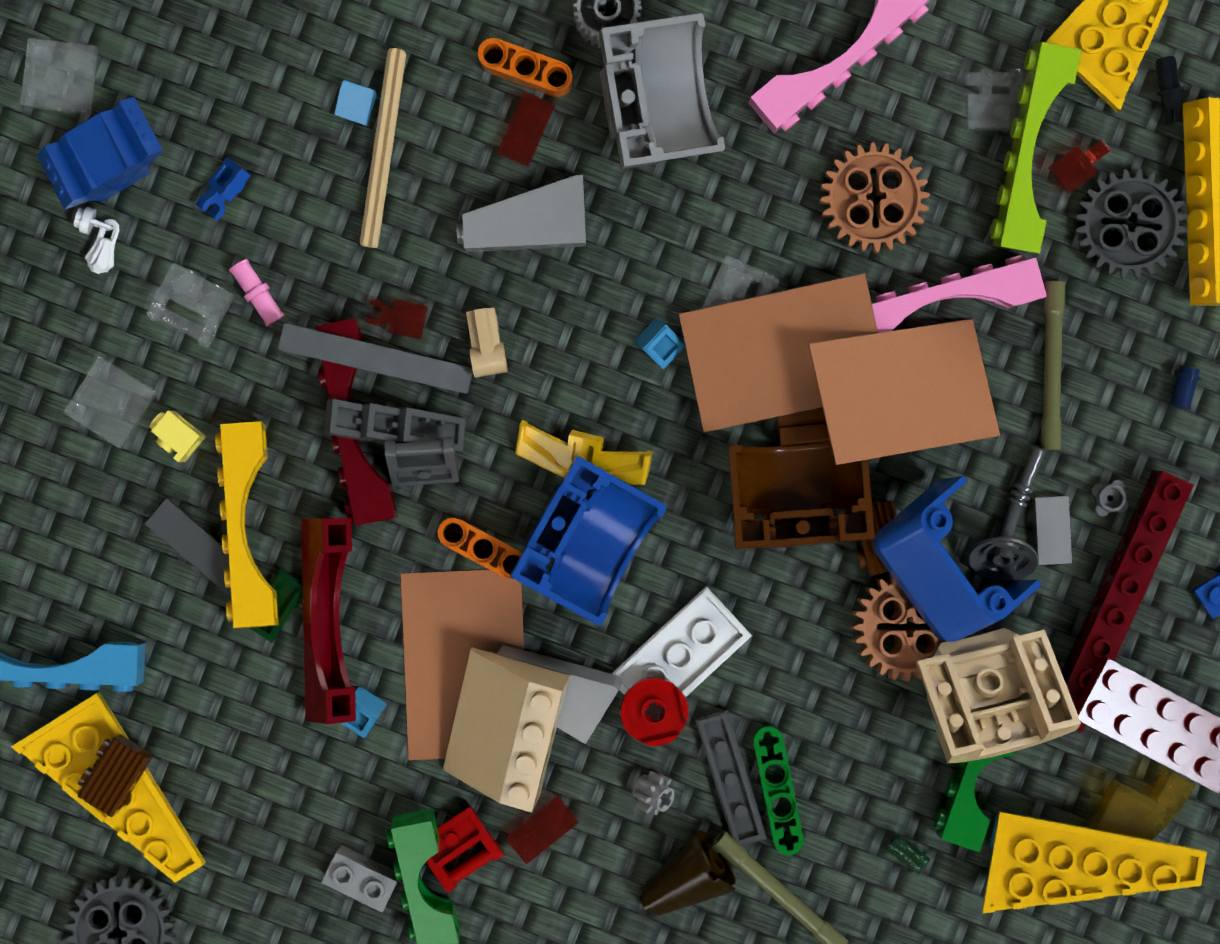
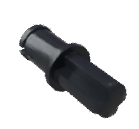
M1174 56L1162 57L1157 59L1155 64L1160 89L1157 92V96H1161L1165 120L1164 125L1166 126L1175 124L1173 110L1175 111L1176 123L1183 122L1181 92L1184 91V87H1180L1176 58Z

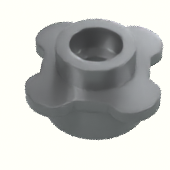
M1114 480L1108 485L1095 484L1091 492L1096 497L1097 506L1095 511L1098 515L1107 516L1109 512L1116 511L1123 513L1128 509L1129 504L1126 501L1124 491L1125 485L1122 481ZM1108 495L1113 496L1112 501L1107 500Z

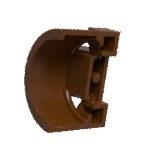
M831 442L780 447H746L742 445H731L729 447L735 550L831 545L837 542L875 539L868 460L836 465ZM847 509L844 514L834 515L833 510ZM764 515V520H757L754 518V516Z

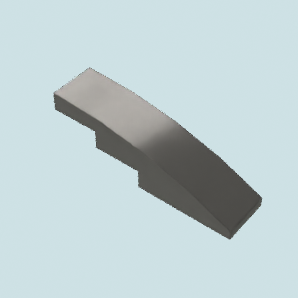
M331 399L327 400L324 434L384 444L385 441L396 440V444L443 440V437L454 436L455 452H463L466 419L408 407L398 409L372 403L362 405Z

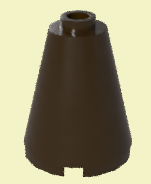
M700 830L693 834L641 887L642 895L639 896L640 902L648 913L653 912L655 915L660 916L729 894L735 890L733 885L736 884L733 870L728 860L713 850L711 844L714 840L706 832Z

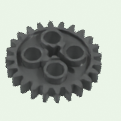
M1124 169L1120 180L1112 172L1108 176V185L1100 179L1097 181L1098 193L1090 189L1087 191L1086 195L1091 202L1081 201L1079 207L1086 211V214H1079L1075 218L1076 221L1084 223V226L1075 230V234L1085 235V239L1078 246H1089L1091 250L1085 258L1090 259L1096 256L1098 258L1095 265L1096 269L1104 264L1108 265V276L1115 269L1120 270L1121 279H1125L1128 271H1132L1135 279H1139L1141 269H1145L1146 273L1151 276L1154 274L1153 264H1156L1161 269L1167 266L1164 256L1173 260L1176 258L1177 254L1172 249V246L1182 247L1184 245V242L1177 238V235L1188 232L1186 227L1179 225V222L1188 218V214L1178 213V209L1185 202L1173 201L1172 198L1178 192L1177 189L1169 192L1164 190L1168 182L1167 179L1159 184L1154 183L1156 176L1154 172L1147 180L1143 179L1142 169H1138L1134 178H1130L1128 170ZM1120 198L1125 203V211L1118 214L1113 213L1108 208V200ZM1146 202L1155 203L1159 207V216L1155 218L1147 217L1142 211V205ZM1129 217H1134L1135 224L1160 225L1162 229L1157 231L1138 226L1133 232L1128 231V225L1103 224L1101 219L1108 218L1117 222H1126ZM1107 231L1118 233L1121 241L1120 245L1116 247L1107 246L1103 241V233ZM1139 236H1150L1154 240V249L1147 252L1141 250L1137 245Z
M114 875L109 880V886L101 879L96 883L97 890L89 886L84 890L86 897L79 896L76 898L75 903L79 908H72L68 912L75 920L65 924V928L73 931V934L65 938V942L75 944H133V939L140 938L146 944H168L166 942L173 941L177 937V934L168 931L177 921L167 919L166 916L173 910V907L163 908L161 906L166 896L162 895L155 898L153 896L156 890L155 885L146 891L143 889L144 879L141 878L135 885H132L131 875H127L122 884H120L117 875ZM115 902H119L120 904L119 913L117 907L115 906ZM129 905H136L141 909V919H135L129 914ZM96 910H103L107 913L109 918L107 924L100 923L96 919ZM118 925L120 930H126L127 934L124 937L121 932L115 931Z

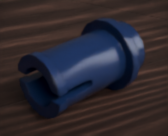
M1180 365L1179 371L1174 373L1177 379L1169 405L1191 410V402L1197 381H1201L1202 378L1199 377V369Z

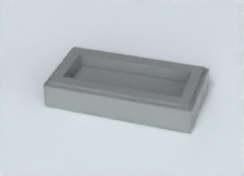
M1069 496L1033 498L1035 551L1038 555V565L1072 563Z

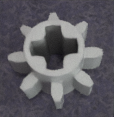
M650 771L648 775L640 776L633 786V796L639 799L635 807L647 814L650 812L654 815H657L659 811H666L674 800V790L668 787L671 779L661 773L656 774L653 771Z

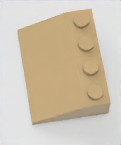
M471 648L443 770L500 804L532 813L540 797L570 676Z

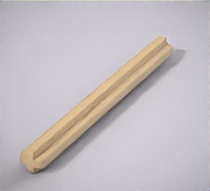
M389 48L387 51L362 221L360 245L368 248H377L379 245L406 53L404 50Z

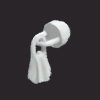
M88 206L85 209L79 208L74 219V227L79 228V232L89 235L93 226L100 228L93 246L85 255L87 266L91 272L97 274L108 272L114 267V249L119 234V224L113 219H108L104 222L96 220L97 210ZM106 230H113L110 239L104 238Z

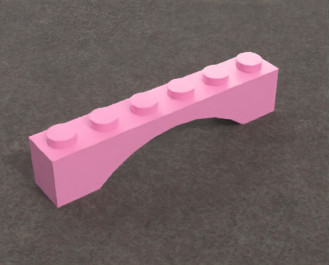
M875 0L873 12L866 29L847 52L831 63L813 71L795 75H776L750 97L748 104L774 134L781 128L784 132L788 131L800 120L797 115L805 107H808L810 110L814 109L826 98L823 94L825 90L831 85H834L837 89L852 76L849 72L851 68L857 63L863 67L878 54L875 51L877 46L883 41L889 45L903 33V30L900 28L909 19L915 23L929 11L926 5L930 0Z
M1025 254L1006 259V266L993 269L992 264H987L972 269L974 275L961 279L960 273L940 278L941 284L929 288L928 283L924 282L908 287L909 294L896 297L895 291L876 296L877 303L872 304L878 333L893 331L908 315L922 306L939 300L976 298L1011 308L1045 298L1047 294L1037 259L1026 260Z

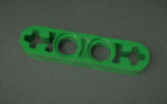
M762 725L753 734V747L772 841L775 848L781 854L794 855L801 850L804 838L784 738L775 726ZM765 732H770L772 737H777V741L772 742V748L775 755L781 752V758L771 757L762 762L761 756H768L765 745L759 744V740L764 738ZM772 764H778L784 769V776L778 782H770L765 777L766 769ZM785 797L790 801L791 808L787 814L777 815L772 811V803L776 798ZM794 818L795 823H788L791 835L797 836V839L792 841L791 847H786L784 842H779V839L784 837L783 827L781 824L775 827L774 822H787Z

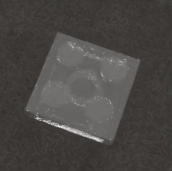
M28 38L20 105L27 108L91 115L98 48L93 45Z

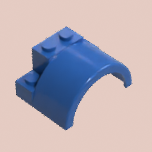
M576 455L561 483H557L525 540L526 546L513 567L510 577L600 626L607 617L609 604L629 562L651 527L658 519L662 518L667 506ZM594 489L589 498L586 499L587 492ZM551 557L554 559V561L548 571L547 565L549 564Z

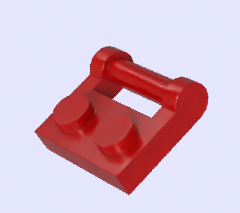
M470 805L437 827L440 838L439 852L429 858L426 863L443 888L450 893L457 888L458 882L492 859L497 861L505 854L472 805ZM481 840L485 846L482 851L451 872L446 870L445 864Z

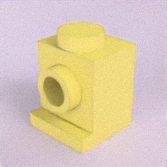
M176 411L160 412L149 426L152 429L151 432L158 437L155 442L170 454L174 450L177 452L173 457L177 462H186L206 438L202 432Z

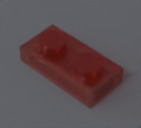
M524 91L497 152L498 155L529 168L553 114L555 104Z
M557 795L510 832L505 839L527 865L577 825L579 820L562 798Z

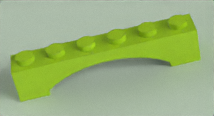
M1040 42L1033 44L1032 49H1029L1026 53L1024 69L1028 71L1026 81L1020 85L1017 95V103L1021 104L1019 116L1014 118L1011 125L1010 136L1014 140L1012 150L1007 152L1004 160V171H1007L1005 185L1000 186L997 195V205H1000L998 219L995 218L990 229V238H993L992 246L1040 254L1047 220L1040 219L1033 196L1032 159L1041 123L1053 100L1065 86L1075 84L1081 49Z

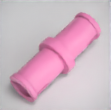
M248 259L242 260L229 269L245 292V300L247 303L251 302L265 322L266 327L285 316L268 292L270 287L267 283H262Z

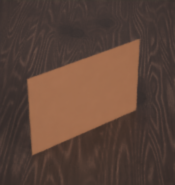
M865 273L679 314L703 431L709 432L821 408L822 402L808 344L878 333Z
M973 319L808 344L836 465L1000 436Z
M505 569L506 572H508L509 574L512 571V569ZM491 570L401 573L409 760L445 759L471 648L486 652L492 651L496 654L502 645L524 650L521 583L517 580L506 579Z

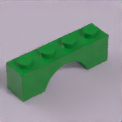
M1015 751L985 759L956 763L959 765L956 777L949 779L945 790V796L948 797L945 808L939 809L934 821V828H937L936 834L940 839L980 853L991 820L982 813L975 799L976 779L987 764L999 758L1013 757Z
M433 808L393 815L391 828L386 831L389 848L396 849L398 859L394 860V871L396 879L403 880L405 890L401 891V901L404 911H410L412 921H408L411 942L417 941V944H459L460 927L454 900L441 898L433 894L424 885L420 876V870L425 862L439 852L440 838Z

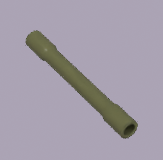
M1045 281L1047 297L1044 298L1046 321L1040 449L1061 450L1062 421L1060 418L1065 282Z
M722 831L714 839L711 846L732 865L742 870L804 925L821 944H848V940L827 921L822 920L752 858L747 850L726 831Z

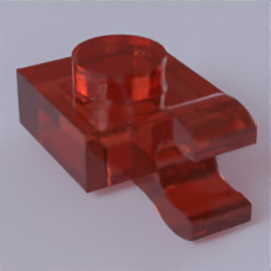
M1104 140L1094 145L1085 153L1076 146L1048 168L1066 193L1069 194L1098 173L1092 164L1110 152L1111 149Z

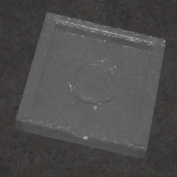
M99 356L63 413L116 447L123 449L158 392L102 356Z

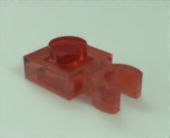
M379 300L370 301V305L379 307L382 313L378 319L367 318L366 322L368 324L381 326L385 323H390L388 333L422 340L429 309L428 306L394 300L393 309H390Z

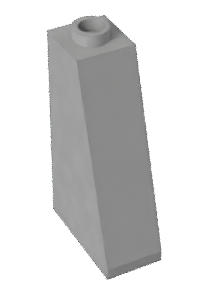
M575 175L462 214L463 223H457L458 244H464L466 252L586 246L583 175Z
M502 645L497 653L500 656L570 676L557 728L584 744L587 743L619 691L623 681L617 675L507 645Z

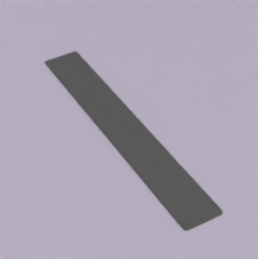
M287 323L283 325L278 349L281 351L465 394L469 391L473 374L471 367Z

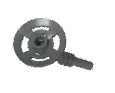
M1034 447L1032 448L1018 483L1014 482L1013 486L1016 489H1011L1010 493L1013 496H1008L1007 500L1010 503L999 537L983 540L971 549L969 563L972 569L981 576L998 581H1013L1027 577L1037 568L1038 555L1034 548L1021 540L1014 539L1013 535L1022 507L1027 506L1025 500L1030 499L1028 493L1033 492L1031 486L1046 452ZM1024 557L1029 558L1025 564L1016 568L1023 561ZM990 560L995 565L1003 567V569L990 567L983 562Z

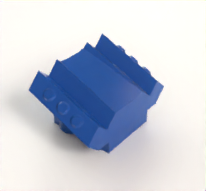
M135 97L119 101L113 109L101 112L65 133L58 142L44 146L37 154V157L65 210L88 201H99L102 203L152 172L148 166L163 150Z

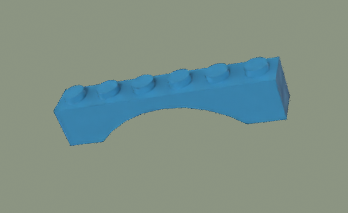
M112 641L77 661L56 665L26 663L0 652V681H12V687H32L33 682H45V688L64 689L66 688V683L79 684L80 690H100V685H113V691L130 692L133 691L134 686L144 683L146 643Z

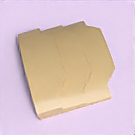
M1001 628L954 642L940 643L933 657L919 660L916 663L927 692L926 697L938 728L936 733L947 763L974 761L1018 751L1076 731L1081 725L1045 630L1020 636L1013 631Z

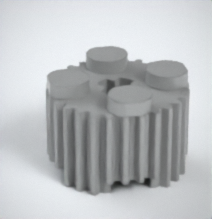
M574 0L573 8L576 28L581 37L585 38L586 42L591 40V45L596 43L598 48L601 47L599 39L601 28L639 23L641 19L642 7L640 0ZM607 6H612L613 13L615 14L606 17L599 10L603 11Z

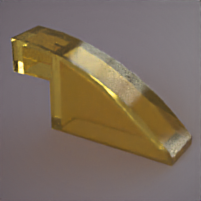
M1163 767L1149 796H1146L1112 778L1087 828L1152 840L1177 815L1197 784Z

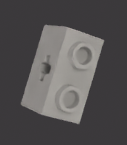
M341 845L335 853L321 883L383 913L398 880L394 870Z

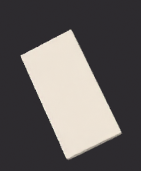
M705 586L611 674L623 679L619 690L624 695L637 681L648 677H660L672 681L686 697L752 635L711 590ZM656 702L649 703L650 707L645 710V715L652 716L653 721L659 720V714L664 712V707L657 706Z

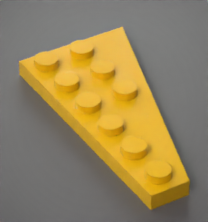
M1083 0L1045 43L1081 49L1077 76L1111 108L1118 112L1121 110L1125 101L1124 98L1138 72L1137 69L1149 48L1169 0Z
M100 692L11 746L16 752L23 754L35 764L34 767L40 772L46 773L62 786L61 789L92 815L114 829L121 839L125 842L128 841L143 853L144 858L176 883L206 863L148 768L143 772L122 809L113 817L102 813L101 810L96 809L95 806H91L88 802L77 796L82 789L78 782L88 767L94 769L100 758L96 756V753L106 738L112 740L113 737L119 734L129 739Z
M999 811L982 914L998 910H1015L1030 906L1055 905L1102 899L1109 896H1126L1140 892L1201 886L1207 851Z

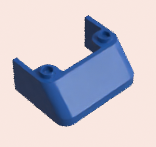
M964 476L936 481L875 534V539H873V548L876 555L935 636L942 641L951 642L961 640L1005 618L1041 586L1038 579L1013 580L1004 588L989 586L977 594L943 547L940 540L950 532L953 524L952 515L944 501L967 482Z

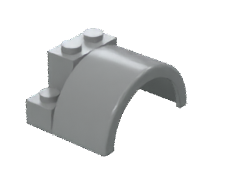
M702 13L601 28L599 31L604 68L600 71V79L610 139H616L621 169L725 150L724 137L718 134L714 126L705 90L702 65V36L705 20Z

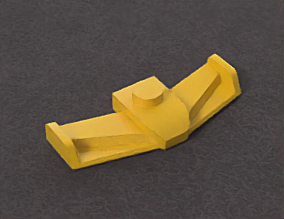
M522 420L519 426L515 454L564 478L577 455L629 485H645L653 451H602L604 437L575 430L570 432L568 443Z

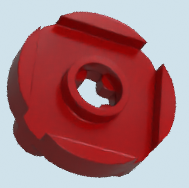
M648 677L634 683L625 692L621 704V720L625 730L636 740L648 746H661L675 740L684 729L689 714L688 704L683 692L672 681L660 677ZM656 702L657 706L664 707V712L659 714V720L653 721L652 716L645 715V710L650 707L649 703Z

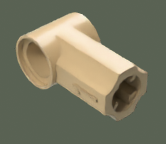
M482 308L466 312L472 346L469 350L474 377L508 372L503 342H500L495 308Z

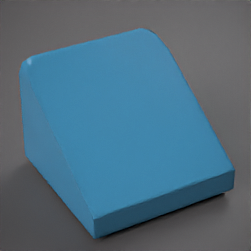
M343 80L334 115L367 126L377 93L373 89Z
M658 318L654 319L635 339V343L663 370L685 347V343Z
M358 687L355 691L356 721L341 724L365 739L385 709L386 703L366 689Z

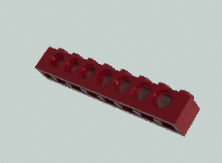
M1165 471L1151 472L1061 672L1075 707L1101 657L1105 656L1115 661L1194 484ZM1081 722L1076 731L1082 733L1086 724Z

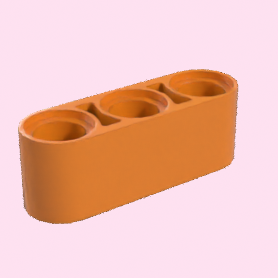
M497 38L486 39L478 48L481 67L491 75L558 98L568 94L572 88L571 69L567 64ZM496 49L501 51L503 58L498 63L490 64L485 60V55L490 50ZM522 61H530L535 65V69L529 75H521L516 71L518 64ZM561 72L567 77V80L562 86L555 87L548 82L549 76L552 73Z
M448 518L439 525L438 538L444 546L506 579L515 580L506 572L504 562L510 555L520 557L521 551L457 518ZM456 523L461 526L463 536L460 541L451 543L445 537V530L448 525ZM481 539L490 541L493 546L492 554L486 559L479 558L474 551L475 544Z

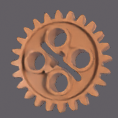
M873 142L869 145L868 152L865 153L862 146L857 145L855 157L849 151H845L843 153L845 164L837 159L832 163L837 173L833 171L825 173L824 176L831 181V184L826 183L820 186V189L828 193V196L820 198L819 203L828 205L829 208L821 216L832 217L833 221L827 226V229L838 227L840 231L836 236L837 240L845 235L849 237L847 242L848 248L857 241L860 242V252L862 253L866 250L868 244L872 245L874 254L880 251L881 244H884L889 252L893 249V240L901 246L906 243L903 233L911 237L916 234L912 224L921 226L924 223V220L918 216V213H925L929 210V207L921 204V200L929 198L930 193L921 192L920 188L928 181L927 179L917 180L916 175L920 173L922 168L911 169L909 167L913 160L912 156L902 161L900 159L902 149L899 148L892 155L889 154V144H885L881 152H877L876 145ZM872 168L876 170L875 194L878 197H882V200L876 205L878 228H874L872 225L873 201L866 198L873 190L870 169ZM884 173L896 175L899 182L897 188L889 189L883 184L882 176ZM858 174L862 176L865 181V188L863 190L851 188L848 182L850 175ZM893 206L897 208L900 213L898 222L892 223L886 220L884 217L885 207ZM857 207L864 210L867 217L864 224H856L851 220L850 210Z
M888 573V583L883 579L877 578L875 581L878 589L865 587L869 598H857L858 603L863 608L862 611H852L854 616L860 618L858 623L850 625V628L859 630L860 633L852 638V642L863 644L857 651V654L861 656L869 655L865 662L867 666L872 667L878 663L876 673L883 675L888 670V678L896 680L900 673L902 680L909 681L912 672L915 678L921 680L916 665L917 661L933 657L940 643L949 641L938 639L931 629L906 628L904 631L895 628L877 629L879 623L905 624L906 621L916 624L926 623L922 617L919 618L917 616L916 608L892 575ZM892 601L895 611L891 617L886 618L883 614V607L885 603ZM892 634L895 639V645L892 650L886 652L883 648V641L888 635ZM925 634L927 645L925 649L918 651L916 640L920 635Z

